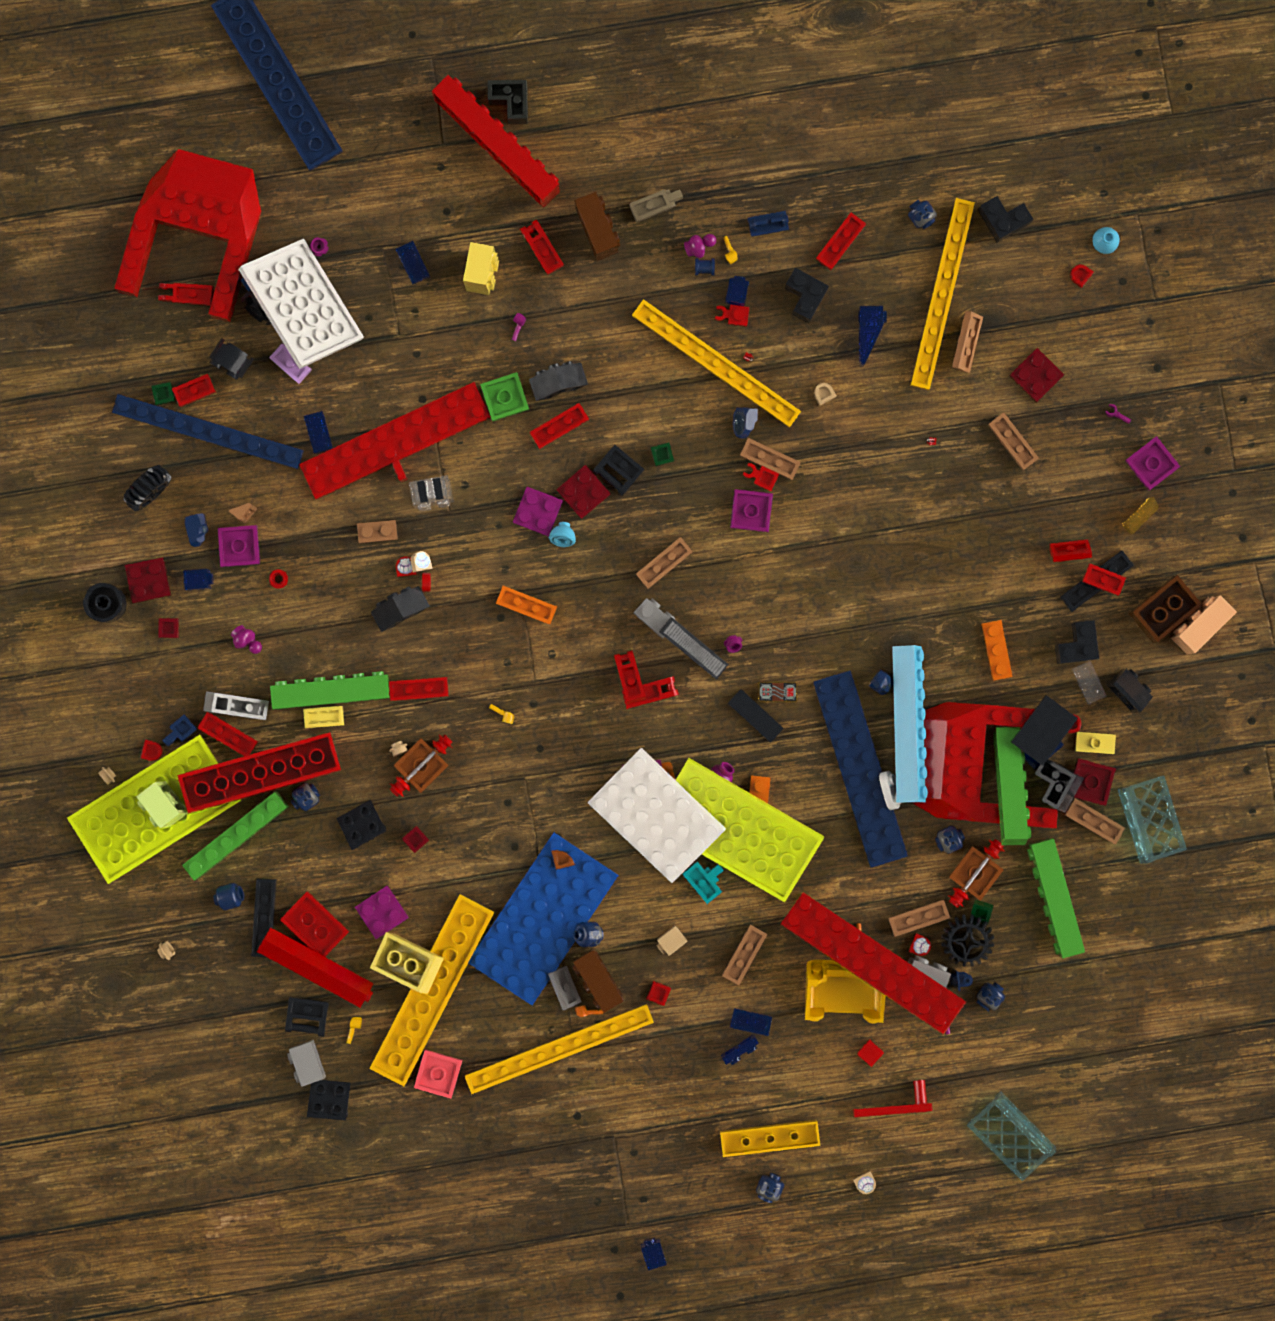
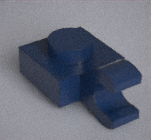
M184 714L170 726L173 732L162 741L167 746L172 745L178 738L183 742L197 728Z

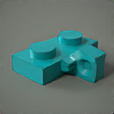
M697 861L683 873V876L707 904L722 893V890L716 884L719 881L716 876L724 871L719 864L713 869L709 867L704 869Z

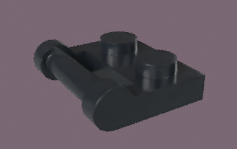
M614 445L592 472L596 475L599 474L618 490V494L623 496L645 469ZM608 464L627 482L624 485L604 469L605 465Z
M289 997L285 1032L298 1031L318 1034V1036L324 1037L329 1002ZM293 1018L320 1022L319 1026L293 1023Z

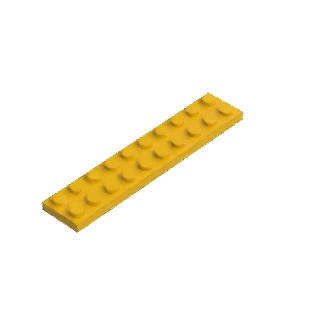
M461 894L459 895L431 949V952L444 959L428 994L410 989L369 1069L405 1086L484 934L494 911Z

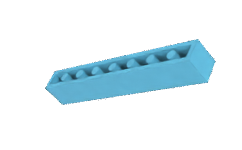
M893 646L896 803L926 802L928 795L927 787L925 786V778L927 777L925 758L927 752L924 747V739L926 738L924 719L926 713L923 708V700L925 699L923 680L925 674L922 669L924 652L922 646Z

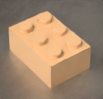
M1221 595L1207 597L1201 603L1202 608L1191 614L1187 618L1188 621L1186 623L1180 624L1174 629V635L1171 639L1187 655L1196 653L1237 613Z

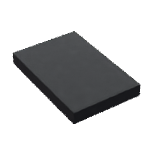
M1045 695L1014 736L1011 743L1043 766L1078 718Z

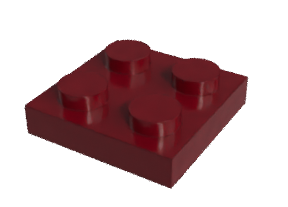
M1036 348L1009 376L1037 403L1064 374Z
M586 465L556 489L581 520L611 495Z
M163 557L124 565L133 604L172 596Z
M1077 758L1074 773L1083 777L1084 780L1074 798L1106 806L1116 768Z

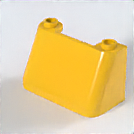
M815 959L807 962L805 1020L819 1021L824 1017V1012L861 1013L869 1023H883L885 995L833 960Z

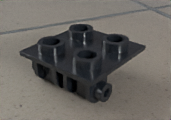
M371 800L336 818L351 850L359 848V846L366 842L368 843L380 834H384L387 830L384 823L381 822Z
M327 1080L311 1083L307 1117L346 1121L351 1083Z

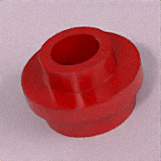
M276 569L270 573L269 583L276 589L284 588L288 583V575L285 571ZM277 576L282 577L280 583H277L275 580Z

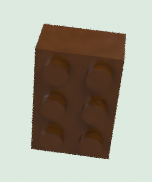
M595 191L574 200L576 212L596 260L599 261L618 253L620 239L617 232L612 231L613 222L609 213L605 214L604 212L606 209L602 196H598Z
M1176 575L1128 614L1152 643H1157L1199 609L1202 604L1181 578Z
M594 947L574 959L572 968L578 977L582 976L584 979L582 985L588 994L592 993L594 996L593 1003L598 1011L602 1010L605 1013L624 1001V996Z

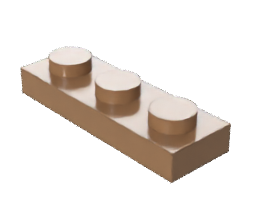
M972 311L965 312L952 366L964 373H970L983 320L982 316Z
M1002 413L988 424L989 428L1022 470H1025L1039 459L1005 413Z
M750 438L747 439L740 454V457L775 471L790 480H793L801 463Z
M680 537L637 572L636 575L649 589L693 553V551Z
M1073 798L1064 814L1114 845L1117 844L1125 830L1123 826Z
M942 899L889 917L888 920L893 935L896 937L950 919L945 901Z
M750 924L722 976L740 985L767 933Z

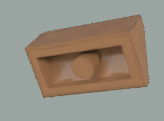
M247 503L233 508L229 512L240 521L246 523L257 508Z

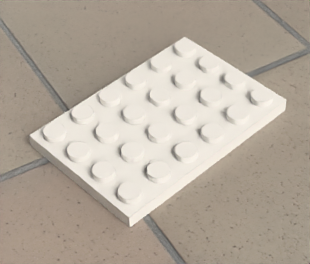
M304 239L240 266V273L299 369L364 338Z
M642 748L588 801V804L671 883L726 830L715 817Z

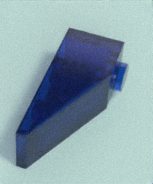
M860 306L858 309L859 367H864L884 323H887V311H883V306Z

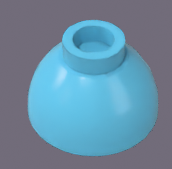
M1102 227L1094 233L1092 242L1098 252L1110 254L1117 249L1120 238L1113 228Z
M559 522V525L553 528L549 534L550 542L559 547H569L576 542L575 533L567 522Z

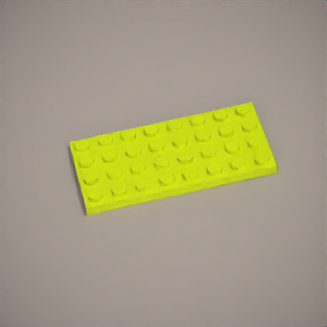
M198 735L67 818L108 884L242 801L237 800L192 814H186L171 827L165 828L155 827L149 819L151 816L147 810L143 811L137 803L139 800L136 796L153 783L162 781L168 783L186 807L177 775L219 764L201 735Z
M688 758L676 781L726 828L702 855L785 902L823 841L824 836Z

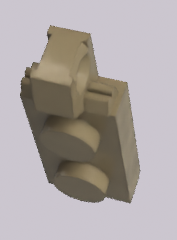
M664 189L629 203V207L637 223L672 209L676 206L675 202L683 199L681 190L671 193L670 190L665 191Z

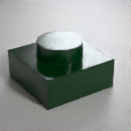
M171 382L151 386L156 406L176 402Z
M670 443L651 447L656 467L674 462Z
M975 900L971 911L974 917L973 920L976 921L977 917H981L980 923L986 921L988 925L994 905Z

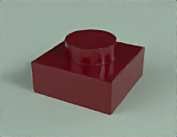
M159 618L158 638H179V619Z
M418 826L402 838L414 853L430 841Z

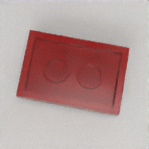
M308 891L280 919L311 950L324 957L350 932Z

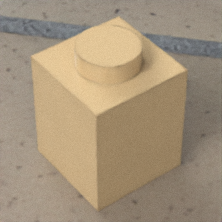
M674 925L657 939L659 944L656 946L663 955L667 953L670 956L688 941L677 926Z

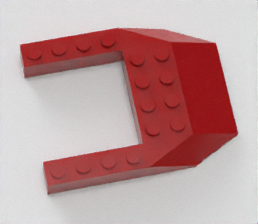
M178 149L150 179L135 213L114 289L119 293L138 297L158 224L228 242L208 314L214 319L231 323L242 283L241 279L243 278L239 268L248 262L261 215L253 169Z
M945 702L925 710L924 728L926 730V738L924 739V747L927 752L925 758V767L927 769L925 786L927 787L928 795L926 802H915L913 804L936 818L1000 824L999 805L996 803L980 802L986 725L1021 728L1035 709ZM1026 806V808H1029L1030 813L1027 826L1057 828V809Z

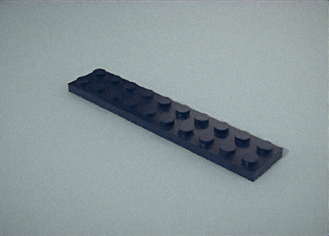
M218 0L213 3L211 7L309 171L342 153L341 147L253 0Z
M851 670L814 681L815 691L870 868L908 857L894 810L888 809L879 780V775L882 771Z

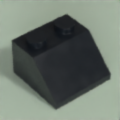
M1126 668L1122 669L1106 685L1132 713H1140L1153 698L1150 694L1152 691L1146 684H1141L1137 680L1138 676L1132 669L1128 670Z

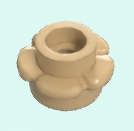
M402 741L396 742L391 745L392 748L389 751L392 752L393 757L400 756L408 751L406 747L408 744H403Z
M102 767V770L98 772L107 784H110L112 781L115 782L114 777L116 775L109 767L107 769Z
M168 941L159 944L157 951L160 957L170 960L175 955L172 945Z

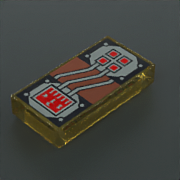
M758 682V701L797 702L798 682Z

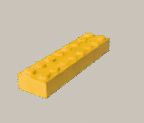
M817 1120L720 1131L723 1157L820 1146Z

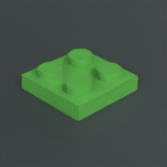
M517 372L480 384L493 422L529 410Z

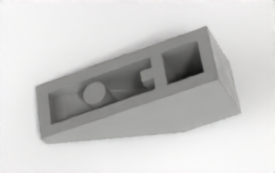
M206 691L203 711L266 720L269 701Z

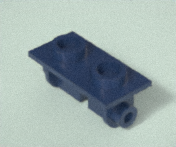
M786 211L748 218L751 237L789 230Z
M952 968L949 981L954 989L961 991L960 987L970 986L973 978L966 972H958Z

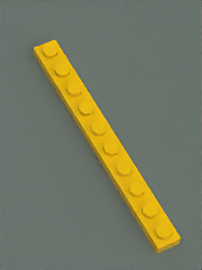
M959 198L955 199L910 386L930 390L975 202Z
M644 299L632 314L635 319L790 428L801 413L799 409Z
M647 1004L466 1074L465 1079L471 1094H474L652 1024L654 1021Z

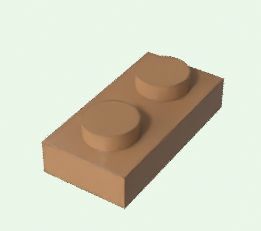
M396 520L357 524L359 543L398 540Z

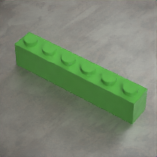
M383 671L372 672V676L364 677V673L352 674L353 678L346 679L345 675L333 676V680H326L325 677L314 678V682H306V679L294 680L295 684H287V681H277L274 686H270L272 709L390 698L389 675H384Z
M998 727L993 733L1002 845H1025L1028 838H1031V828L1027 827L1030 813L1029 808H1026L1025 802L1028 800V791L1024 789L1026 771H1023L1022 765L1025 763V754L1011 743L1014 736L1020 730L1019 727Z
M274 792L182 866L194 881L198 880L288 809L289 805L278 792Z
M1049 838L1029 844L1030 849H1027L1030 861L1033 860L1035 868H1032L1034 878L1038 879L1040 884L1037 887L1039 896L1045 902L1043 911L1045 917H1049L1050 924L1048 925V930L1051 936L1054 935L1056 942L1053 943L1055 954H1059L1061 958L1085 953L1055 840Z

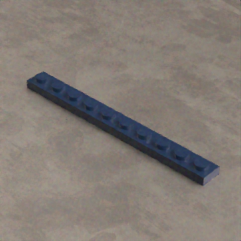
M117 394L112 410L113 414L295 469L299 468L304 452L301 449Z

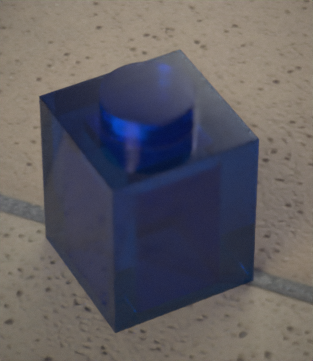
M741 276L730 278L725 304L744 306L749 281H745L746 278Z
M208 569L183 571L186 591L210 590L211 585L214 584L213 573H210Z
M655 1237L644 1240V1244H641V1250L648 1271L667 1265L660 1238L655 1240Z

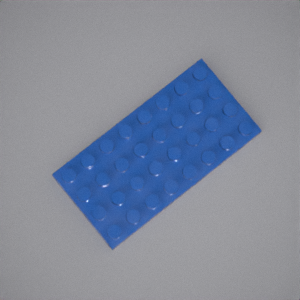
M554 832L468 963L530 1005H533L550 980L548 974L556 971L574 944L573 933L576 926L581 922L589 921L619 875ZM560 850L566 852L572 857L575 865L556 870L551 851Z

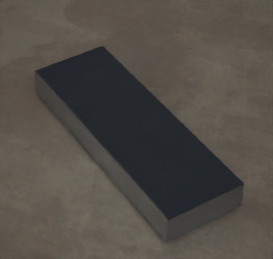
M742 689L728 702L737 713L770 743L784 729Z

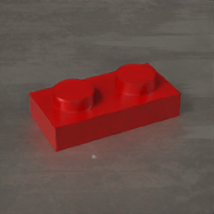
M209 374L172 388L179 407L216 393Z
M1088 539L1051 543L1049 546L1053 562L1092 558V550Z
M1088 564L1082 582L1119 596L1126 577L1093 564Z

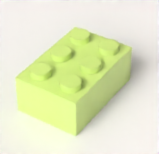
M166 781L155 782L136 796L139 800L137 802L139 807L143 811L147 810L151 816L149 819L155 827H171L188 814L186 807Z

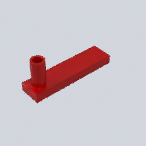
M925 1080L913 1081L914 1105L853 1109V1118L933 1111L932 1103H927Z

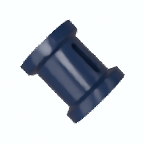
M695 258V276H698V274H711V276H714L715 258L711 260Z

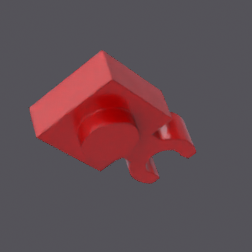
M719 305L716 307V310H721L723 315L720 317L715 316V320L723 321L728 319V325L747 327L750 307L730 305V310H726L724 306Z
M748 463L747 466L752 468L753 472L751 474L744 472L743 476L745 478H755V485L771 492L779 473L764 466H761L759 471L754 464Z

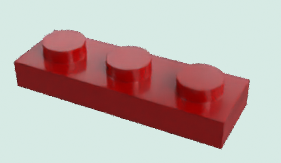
M851 212L816 257V260L831 271L866 226V223Z
M578 403L529 433L540 450L589 421V418L581 404Z
M448 677L389 681L390 701L448 697Z
M210 712L205 714L198 726L199 730L243 756L251 755L258 743L254 738Z

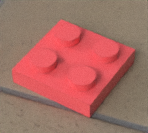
M425 1049L414 1088L451 1099L463 1060Z

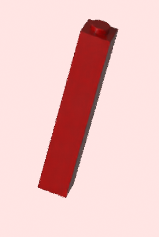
M271 927L257 951L360 1008L364 1001L369 1002L373 994L370 990L374 983Z

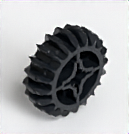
M160 465L149 468L126 490L123 498L126 505L134 511L146 508L170 483L171 476L169 472Z
M963 914L961 921L956 916V923L949 921L948 925L951 928L944 927V931L947 934H942V939L946 940L942 942V946L947 947L944 949V953H950V960L956 957L955 964H959L960 960L963 961V967L966 966V962H970V966L973 967L974 961L980 965V958L987 960L988 956L985 953L992 954V950L989 947H994V942L990 941L994 939V935L989 934L992 932V928H985L987 926L986 921L980 924L981 917H977L976 921L973 920V914H970V919H966V915ZM967 927L964 933L954 935L958 929ZM973 928L982 933L984 940L973 934ZM970 933L971 941L969 942L968 947L966 948L965 940L967 939L968 934ZM952 941L963 947V953L954 948ZM982 946L976 953L969 954L972 948Z

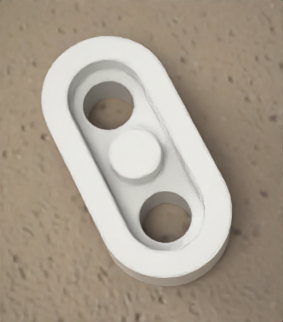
M890 771L881 772L879 780L886 805L889 810L898 809L901 803H896V777Z

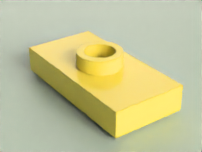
M343 706L303 709L305 728L344 725Z
M1076 732L1075 751L1115 754L1116 735Z

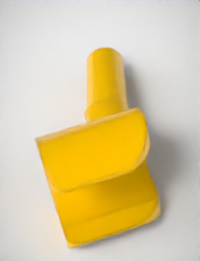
M725 236L723 239L729 251L725 258L729 264L737 261L738 257L736 251L731 247L728 236Z
M493 704L490 705V709L500 715H504L502 722L513 724L514 714L501 710Z
M353 1017L351 1019L346 1043L351 1044L355 1028L361 1029V1017Z

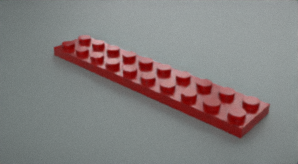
M475 382L315 456L299 464L314 498L317 500L390 466L395 461L407 458L491 418Z
M804 892L781 922V926L942 1035L945 1034L966 1004L965 1000Z

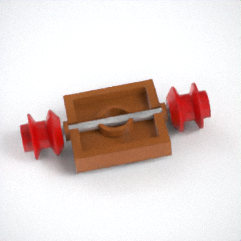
M439 734L440 739L438 741L432 740L435 747L433 749L421 738L393 765L404 776V779L396 777L397 782L395 784L389 783L392 786L390 791L395 796L401 795L404 797L403 791H410L408 783H411L422 793L449 766L438 755L439 752L447 754L445 750L447 747L453 748L451 746L453 741L446 734L443 736Z
M989 840L990 846L984 847V851L987 853L985 855L971 846L949 875L950 879L961 886L960 889L953 888L955 893L952 896L948 895L950 897L949 902L957 908L959 906L964 907L962 902L969 900L967 892L981 901L1004 869L992 861V858L1000 859L998 855L1000 851L1005 852L1002 849L1004 845L998 840Z

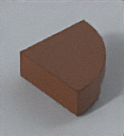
M560 850L551 851L556 870L575 865L572 857L566 852Z

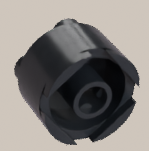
M221 338L209 356L211 359L209 363L218 369L224 367L228 370L226 374L235 380L238 378L242 379L254 358L250 357L248 360L246 358L248 354L231 343L227 342L225 345L223 343L225 340Z
M98 583L87 590L83 600V607L86 614L93 620L102 623H112L120 619L126 612V597L118 587L107 583ZM103 599L108 600L107 607L102 606L104 603Z

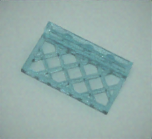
M1164 775L1118 789L1140 864H1147L1187 850ZM1160 781L1162 786L1160 794L1151 790L1153 784ZM1140 787L1146 791L1142 800L1136 797L1134 789ZM1149 793L1158 797L1154 806L1145 802ZM1160 800L1167 803L1168 808L1165 813L1157 809ZM1143 805L1152 809L1148 818L1141 815L1140 811ZM1155 812L1163 816L1159 825L1151 821ZM1166 818L1173 822L1174 826L1171 832L1163 828ZM1149 824L1157 828L1153 837L1149 836L1146 831ZM1161 830L1169 834L1165 844L1157 840ZM1172 837L1178 839L1180 848L1173 849L1168 846ZM1154 843L1163 846L1160 854L1154 856L1152 847Z
M1001 1091L967 1124L1021 1181L1025 1180L1049 1156L1051 1157L1056 1153V1146ZM996 1105L1001 1110V1117H989V1110ZM978 1120L987 1121V1131L978 1130L974 1124ZM989 1121H1001V1131H989ZM1003 1121H1012L1015 1124V1131H1003ZM989 1134H1000L1001 1144H992L989 1141ZM1003 1135H1015L1014 1145H1003ZM1017 1135H1026L1028 1137V1145H1017ZM1003 1148H1014V1158H1005L1003 1156ZM1017 1149H1028V1159L1017 1158ZM1031 1149H1039L1044 1155L1039 1159H1031ZM1017 1162H1028V1170L1021 1174L1017 1170Z

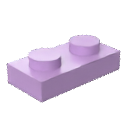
M281 344L269 357L298 384L312 370L308 366L299 369L284 344Z

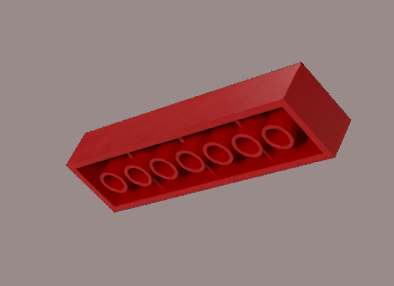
M447 75L432 90L434 101L535 201L545 208L560 193L559 179L552 172L548 174L544 169L545 165L539 159L534 160L530 155V150L525 145L521 147L517 142L516 136L510 131L507 133L503 129L504 125L497 118L493 119L489 115L490 111L483 104L479 105L475 101L476 97L469 90L465 92L461 87L462 83L456 77L452 79Z
M331 732L177 776L187 812L192 814L341 771Z

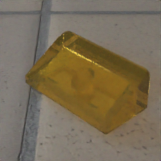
M1149 497L1123 523L1122 526L1130 534H1134L1158 510L1159 507L1155 498Z

